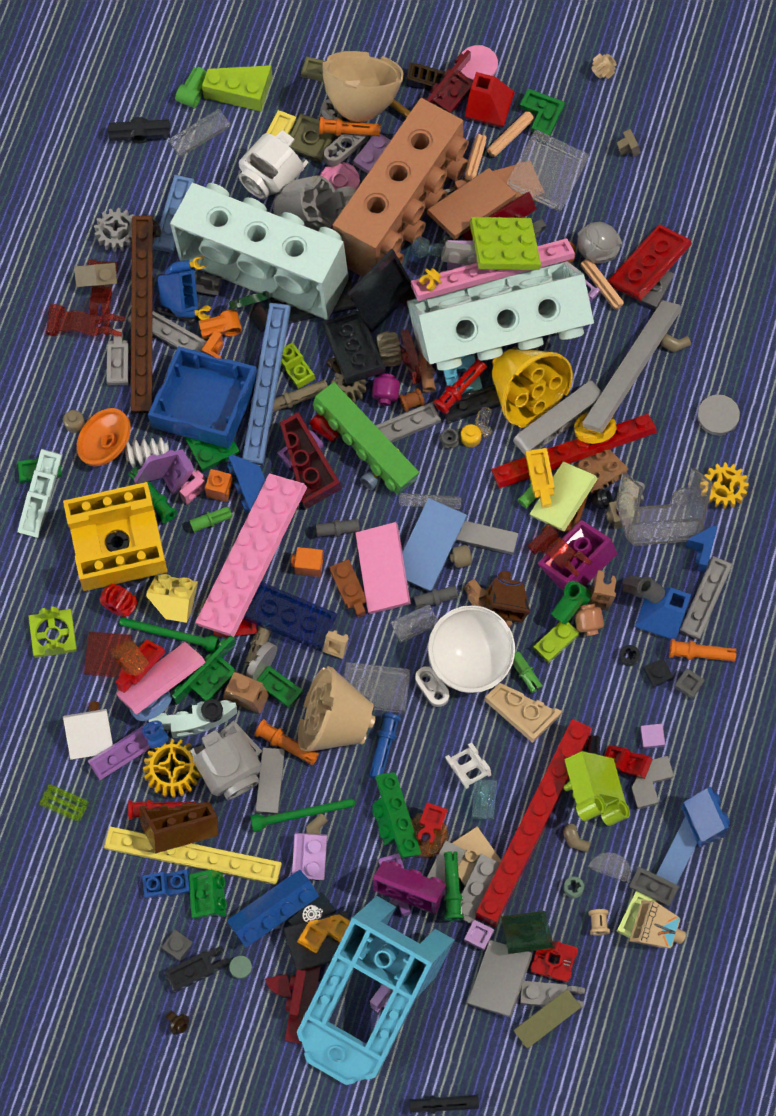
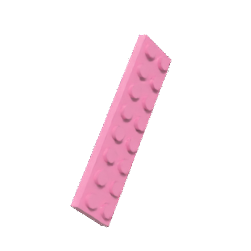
M273 474L268 475L195 622L198 626L228 636H235L307 489L304 483Z

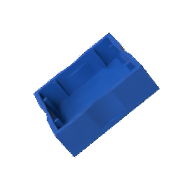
M178 346L167 370L165 382L159 389L148 413L151 428L230 449L255 389L257 378L256 366L229 359L215 358L203 352Z

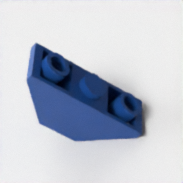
M230 455V464H227L228 471L231 476L235 475L237 482L234 485L238 495H243L244 500L241 503L245 513H250L266 480L259 465L235 455Z

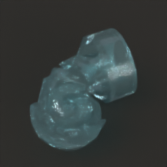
M443 235L440 242L431 245L428 239L419 236L413 243L412 255L418 258L429 255L441 257L446 241L448 242L452 238Z

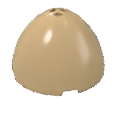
M344 51L329 55L327 61L323 62L322 65L325 90L331 103L342 116L353 122H366L382 113L393 102L404 75L402 68L394 61L384 56L381 59L370 57L368 52Z

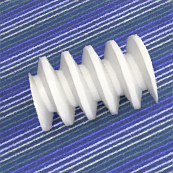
M160 437L158 444H156L154 439L151 438L149 445L145 439L142 440L141 445L138 444L137 440H134L133 446H130L128 442L125 447L127 465L130 461L131 466L135 467L138 461L140 466H143L147 457L153 454L161 455L169 451L168 439L164 443L162 437Z

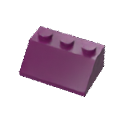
M581 520L538 562V565L564 591L565 586L571 581H577L586 586L596 576L598 570L601 571L617 555L611 538Z
M383 861L373 877V891L436 915L446 891V885L439 878L424 877L420 871L415 869L406 870L394 861H389V863Z

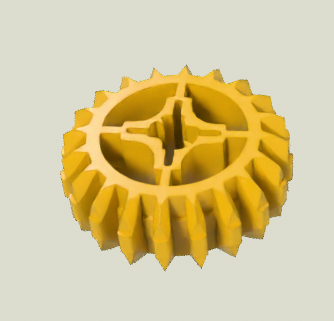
M171 738L170 744L167 745L165 743L162 747L154 748L156 752L148 751V755L151 758L144 759L145 764H147V766L143 767V771L147 773L144 778L146 781H149L148 785L150 788L155 787V793L158 794L162 791V795L166 797L171 792L172 798H175L176 792H179L181 796H184V789L191 792L190 784L198 785L195 778H201V774L193 762L194 757L190 751V743L183 746V740L180 739L175 744L174 739ZM176 753L185 756L190 763L178 761ZM168 755L166 761L160 762L159 765H157V763L162 757ZM173 761H174V764L176 765V767L174 768L173 776H172V773H171L170 769H171V767H172V765H173ZM155 773L167 775L170 783L161 781ZM187 774L183 780L177 782L180 775Z

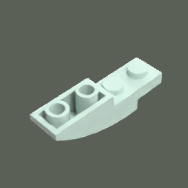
M230 700L220 701L223 706V716L217 722H208L203 718L201 707L204 702L192 705V714L185 711L177 712L176 715L161 713L157 717L150 719L149 722L161 721L164 727L163 730H171L173 738L186 737L208 731L226 722L237 714L236 702L232 703Z

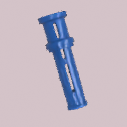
M382 714L383 722L381 729L377 732L379 740L369 777L375 779L379 774H384L391 744L397 737L395 734L398 722H401V717L395 714Z

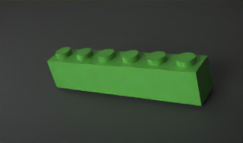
M335 382L315 396L313 402L315 411L319 415H323L328 421L329 426L340 433L343 441L355 449L358 457L371 466L372 472L385 481V485L390 491H394L399 495L416 481L419 471Z

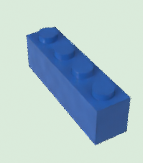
M298 870L229 918L227 922L237 938L247 948L314 901L319 895L306 875L301 870Z

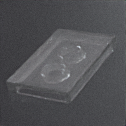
M346 662L344 678L374 704L373 709L406 712L411 669Z

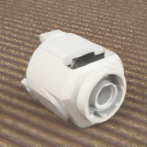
M282 130L276 136L267 133L263 134L239 160V168L242 171L239 174L241 183L250 193L260 199L281 193L283 188L293 181L309 163L307 160L301 161L290 148L295 139Z

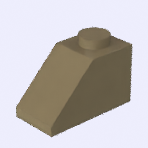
M116 263L74 266L76 287L117 284Z

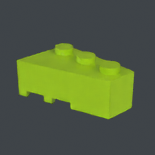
M272 66L208 69L202 85L204 98L262 112L273 78Z

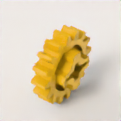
M724 462L723 467L716 464L715 470L709 468L708 474L704 475L703 480L705 482H702V488L705 490L703 495H709L708 502L710 503L714 500L715 507L723 504V508L726 509L727 504H730L734 508L735 501L741 504L742 497L747 495L746 490L749 486V483H746L747 475L741 476L742 469L736 471L735 464L731 468L728 467L726 462ZM716 477V482L711 485L712 480ZM739 486L738 492L734 495V490Z

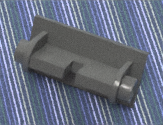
M195 272L196 292L218 296L222 277Z

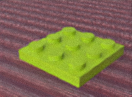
M471 217L470 227L479 269L540 270L541 261L531 218Z

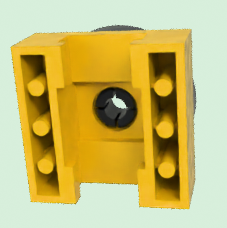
M147 482L63 501L76 554L75 561L83 591L107 587L110 584L128 588L139 584L149 576L168 572ZM116 543H123V545L119 547L120 550L113 546Z

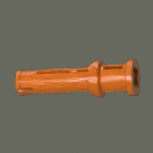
M320 116L319 135L329 133L339 136L342 133L380 137L381 124L342 121L343 119L341 118L334 120L324 119L323 116Z
M671 638L669 658L678 656L687 657L688 660L696 657L735 662L736 648L699 645L693 641L680 642Z
M265 719L261 721L255 731V737L258 738L260 736L270 742L271 746H279L312 766L319 756L318 752L301 750L296 740L285 735L281 728L276 729L267 724Z

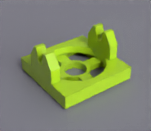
M52 606L50 610L42 608L39 614L28 615L34 658L77 651L71 609L59 611L57 607ZM55 618L62 620L68 628L60 629L55 626ZM48 620L49 627L46 628L45 632L37 633L40 624ZM51 629L59 631V636L54 640L47 637V633ZM69 635L64 644L58 642L62 636ZM46 639L50 643L42 646L38 640Z

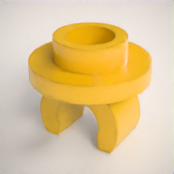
M426 268L425 272L427 274L423 275L419 282L424 285L427 281H430L426 288L433 291L436 288V282L442 283L440 280L442 276L435 269L432 268L429 271Z

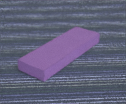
M144 726L88 760L99 780L151 748L147 743V738L142 733Z

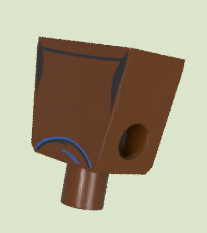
M509 571L499 572L498 577L494 578L488 586L485 608L494 611L503 620L522 623L530 613L524 584L520 581L511 580V573Z

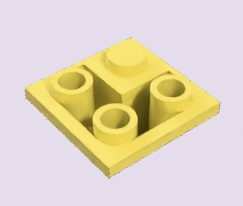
M167 574L156 575L146 596L165 619L187 623L192 612L198 581H192L190 578H174Z

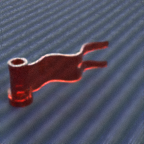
M88 259V265L116 263V273H118V262ZM112 284L92 286L88 334H93L99 303H101L105 335H109Z
M50 304L47 312L49 318L45 333L50 336H57L58 331H78L90 336L111 334L122 337V332L105 326L95 327V325L108 320L125 321L126 317L115 314L94 316L82 311L68 312L61 305Z
M549 524L542 528V532L527 545L533 554L536 555L539 551L546 553L560 568L566 567L576 577L580 573L569 560H573L576 557L587 565L592 563L582 552L578 551L576 553L559 537L557 531Z

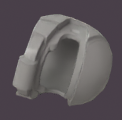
M604 222L590 223L577 233V245L580 253L585 259L595 264L612 261L623 246L619 234H617L612 226Z

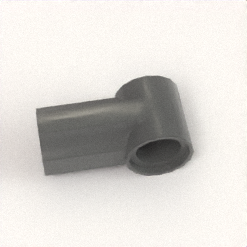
M631 575L630 577H625L622 583L623 591L626 594L647 599L653 604L659 603L665 596V589L651 577L641 578Z

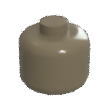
M70 410L63 417L64 426L71 433L80 432L85 424L83 415L77 410Z
M467 545L454 547L453 554H450L451 563L454 562L457 568L467 567L472 564L470 548Z

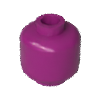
M380 374L379 377L374 379L372 398L378 401L379 405L390 406L391 403L398 400L400 382L396 379V376Z

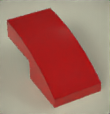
M612 745L608 746L605 757L614 758L617 772L642 779L646 778L653 760L648 755L633 753L627 748Z

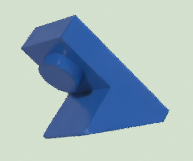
M712 526L687 540V548L698 550L695 563H699L697 571L706 572L717 526Z

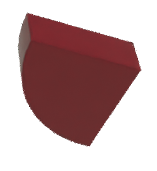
M287 974L265 979L268 988L281 997H292Z

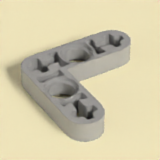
M330 99L323 102L321 113L325 119L337 120V118H345L336 110ZM342 134L324 150V163L331 167L339 165L368 140L369 136ZM349 142L352 146L344 148L341 143Z

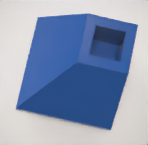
M663 587L665 589V596L659 603L653 604L649 600L644 599L635 628L670 640L671 638L676 640L690 602L691 594L671 587Z

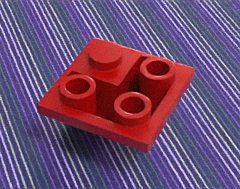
M476 72L470 89L465 118L504 128L515 92L497 77Z

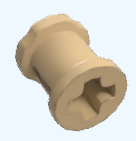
M590 910L588 912L592 925L590 935L602 936L610 934V929L607 928L608 910Z

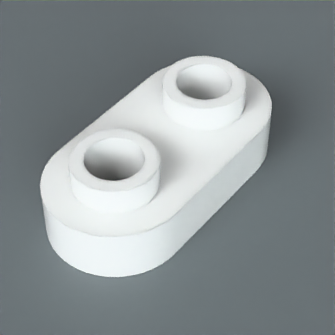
M431 667L420 668L416 672L415 680L424 696L435 707L446 705L449 701L448 688ZM424 677H429L430 681L424 682L422 679ZM441 694L442 698L438 700L434 696Z

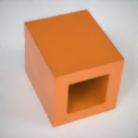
M297 547V552L292 555L291 567L295 568V574L321 577L324 558L323 550Z

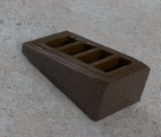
M410 62L407 86L431 90L438 83V78L443 77L445 71ZM422 75H426L425 80L422 79ZM431 76L434 77V81H433V82H430V77H431Z

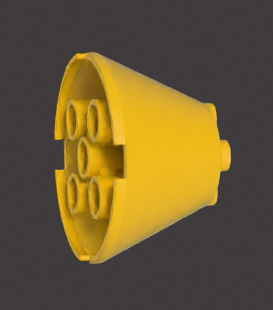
M515 346L492 361L494 365L492 378L505 418L512 425H518L520 428L528 427L559 404L563 396H567L570 391L573 379L572 367L569 361L558 353L530 349L520 350L519 347Z

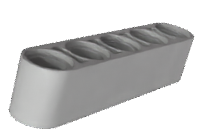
M593 381L587 382L518 433L513 442L524 455L526 451L541 449L575 424L582 414H588L602 391Z

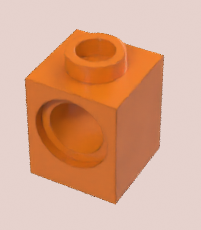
M211 469L205 486L207 498L227 502L233 485L231 474Z

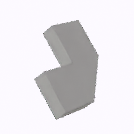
M668 756L653 759L646 778H636L631 790L637 810L658 805L659 801L653 783L674 778Z

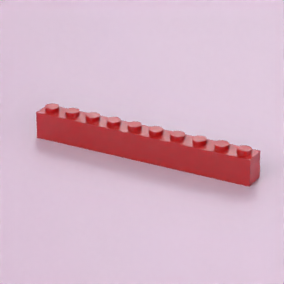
M574 719L571 720L476 911V919L495 928L497 927L564 791L563 786L570 779L564 759L584 751L589 736L592 733L591 727Z

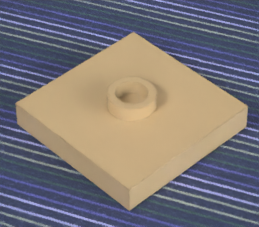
M478 827L452 843L466 850L458 867L459 879L464 886L480 854L501 863V859Z

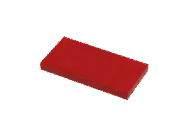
M659 224L608 280L609 284L613 288L641 301L692 245L691 240Z

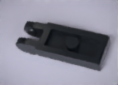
M219 946L206 953L203 952L166 970L164 973L174 993L230 964L228 958L222 959L213 965L209 961V959L221 955L224 952L223 947Z

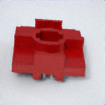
M540 938L534 962H532L531 973L568 983L578 953V947L563 944L560 941L556 942ZM550 956L560 958L559 964L550 963Z

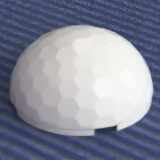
M462 606L449 611L435 624L428 642L429 662L438 678L447 686L465 693L482 692L493 688L508 674L515 656L514 638L506 622L494 611L480 606Z

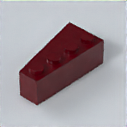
M299 412L281 421L280 425L296 481L307 486L302 502L305 509H308L341 490L342 486Z

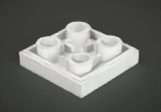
M107 709L63 716L70 760L96 756L113 745Z

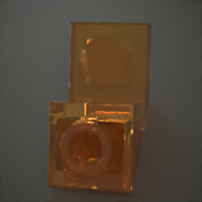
M127 640L110 649L112 656L118 658L125 674L136 676L144 672V667L149 665L147 659L133 640Z

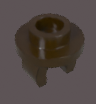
M171 1010L165 1016L171 1023L170 1032L174 1035L185 1032L189 1026V1017L186 1014L177 1016Z

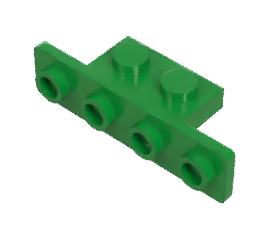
M235 637L224 638L218 644V649L213 654L210 653L204 658L205 664L191 673L183 685L180 684L174 689L172 699L176 705L191 690L204 701L213 699L231 680L233 673L237 672V670L226 662L223 657L236 645Z
M396 773L377 775L375 779L381 797L372 804V811L377 820L379 835L383 839L384 846L392 845L396 842L400 858L402 859L419 856L421 854L420 847Z

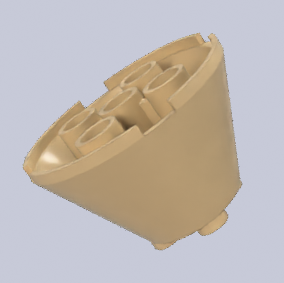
M327 666V669L322 668L314 678L303 705L307 710L304 720L300 719L298 744L300 749L306 752L354 744L363 745L368 728L371 729L375 722V716L372 715L374 704L365 698L333 667Z

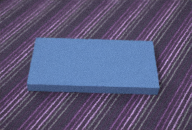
M428 498L402 553L408 583L432 592L467 519L466 514Z

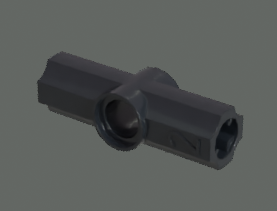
M135 117L130 122H112L108 125L110 141L131 140L134 143L141 144L149 139L170 138L171 136L169 119L147 120L144 117Z

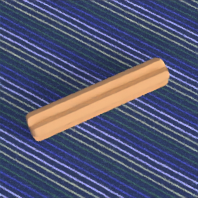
M525 112L487 148L489 155L496 157L534 120L533 115L530 112Z
M476 135L464 178L466 180H472L477 175L486 144V135Z
M588 259L582 261L581 267L596 287L600 289V292L613 309H619L623 306V300L596 265Z

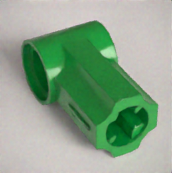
M577 581L569 582L564 588V596L552 610L551 615L566 625L578 608L590 601L591 591Z

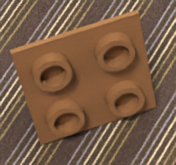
M604 450V452L587 457L573 465L598 478L589 492L591 495L600 488L604 489L603 485L606 488L609 487L608 482L613 485L614 482L624 478L627 470H629L611 450Z

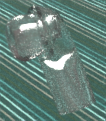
M483 407L479 410L475 419V425L479 427L485 439L494 434L488 426L492 414L489 407Z

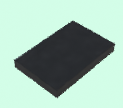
M344 911V912H340V913H336V914H333V915H329V916H326V917L319 918L318 920L324 919V918H329L330 916H334V915H338V914H340L341 916L345 917V918L348 919V920H350V919H349V916H348V914H347V911ZM308 922L282 930L296 972L297 970L304 971L331 963L340 942L327 935L318 952L315 953L297 942Z

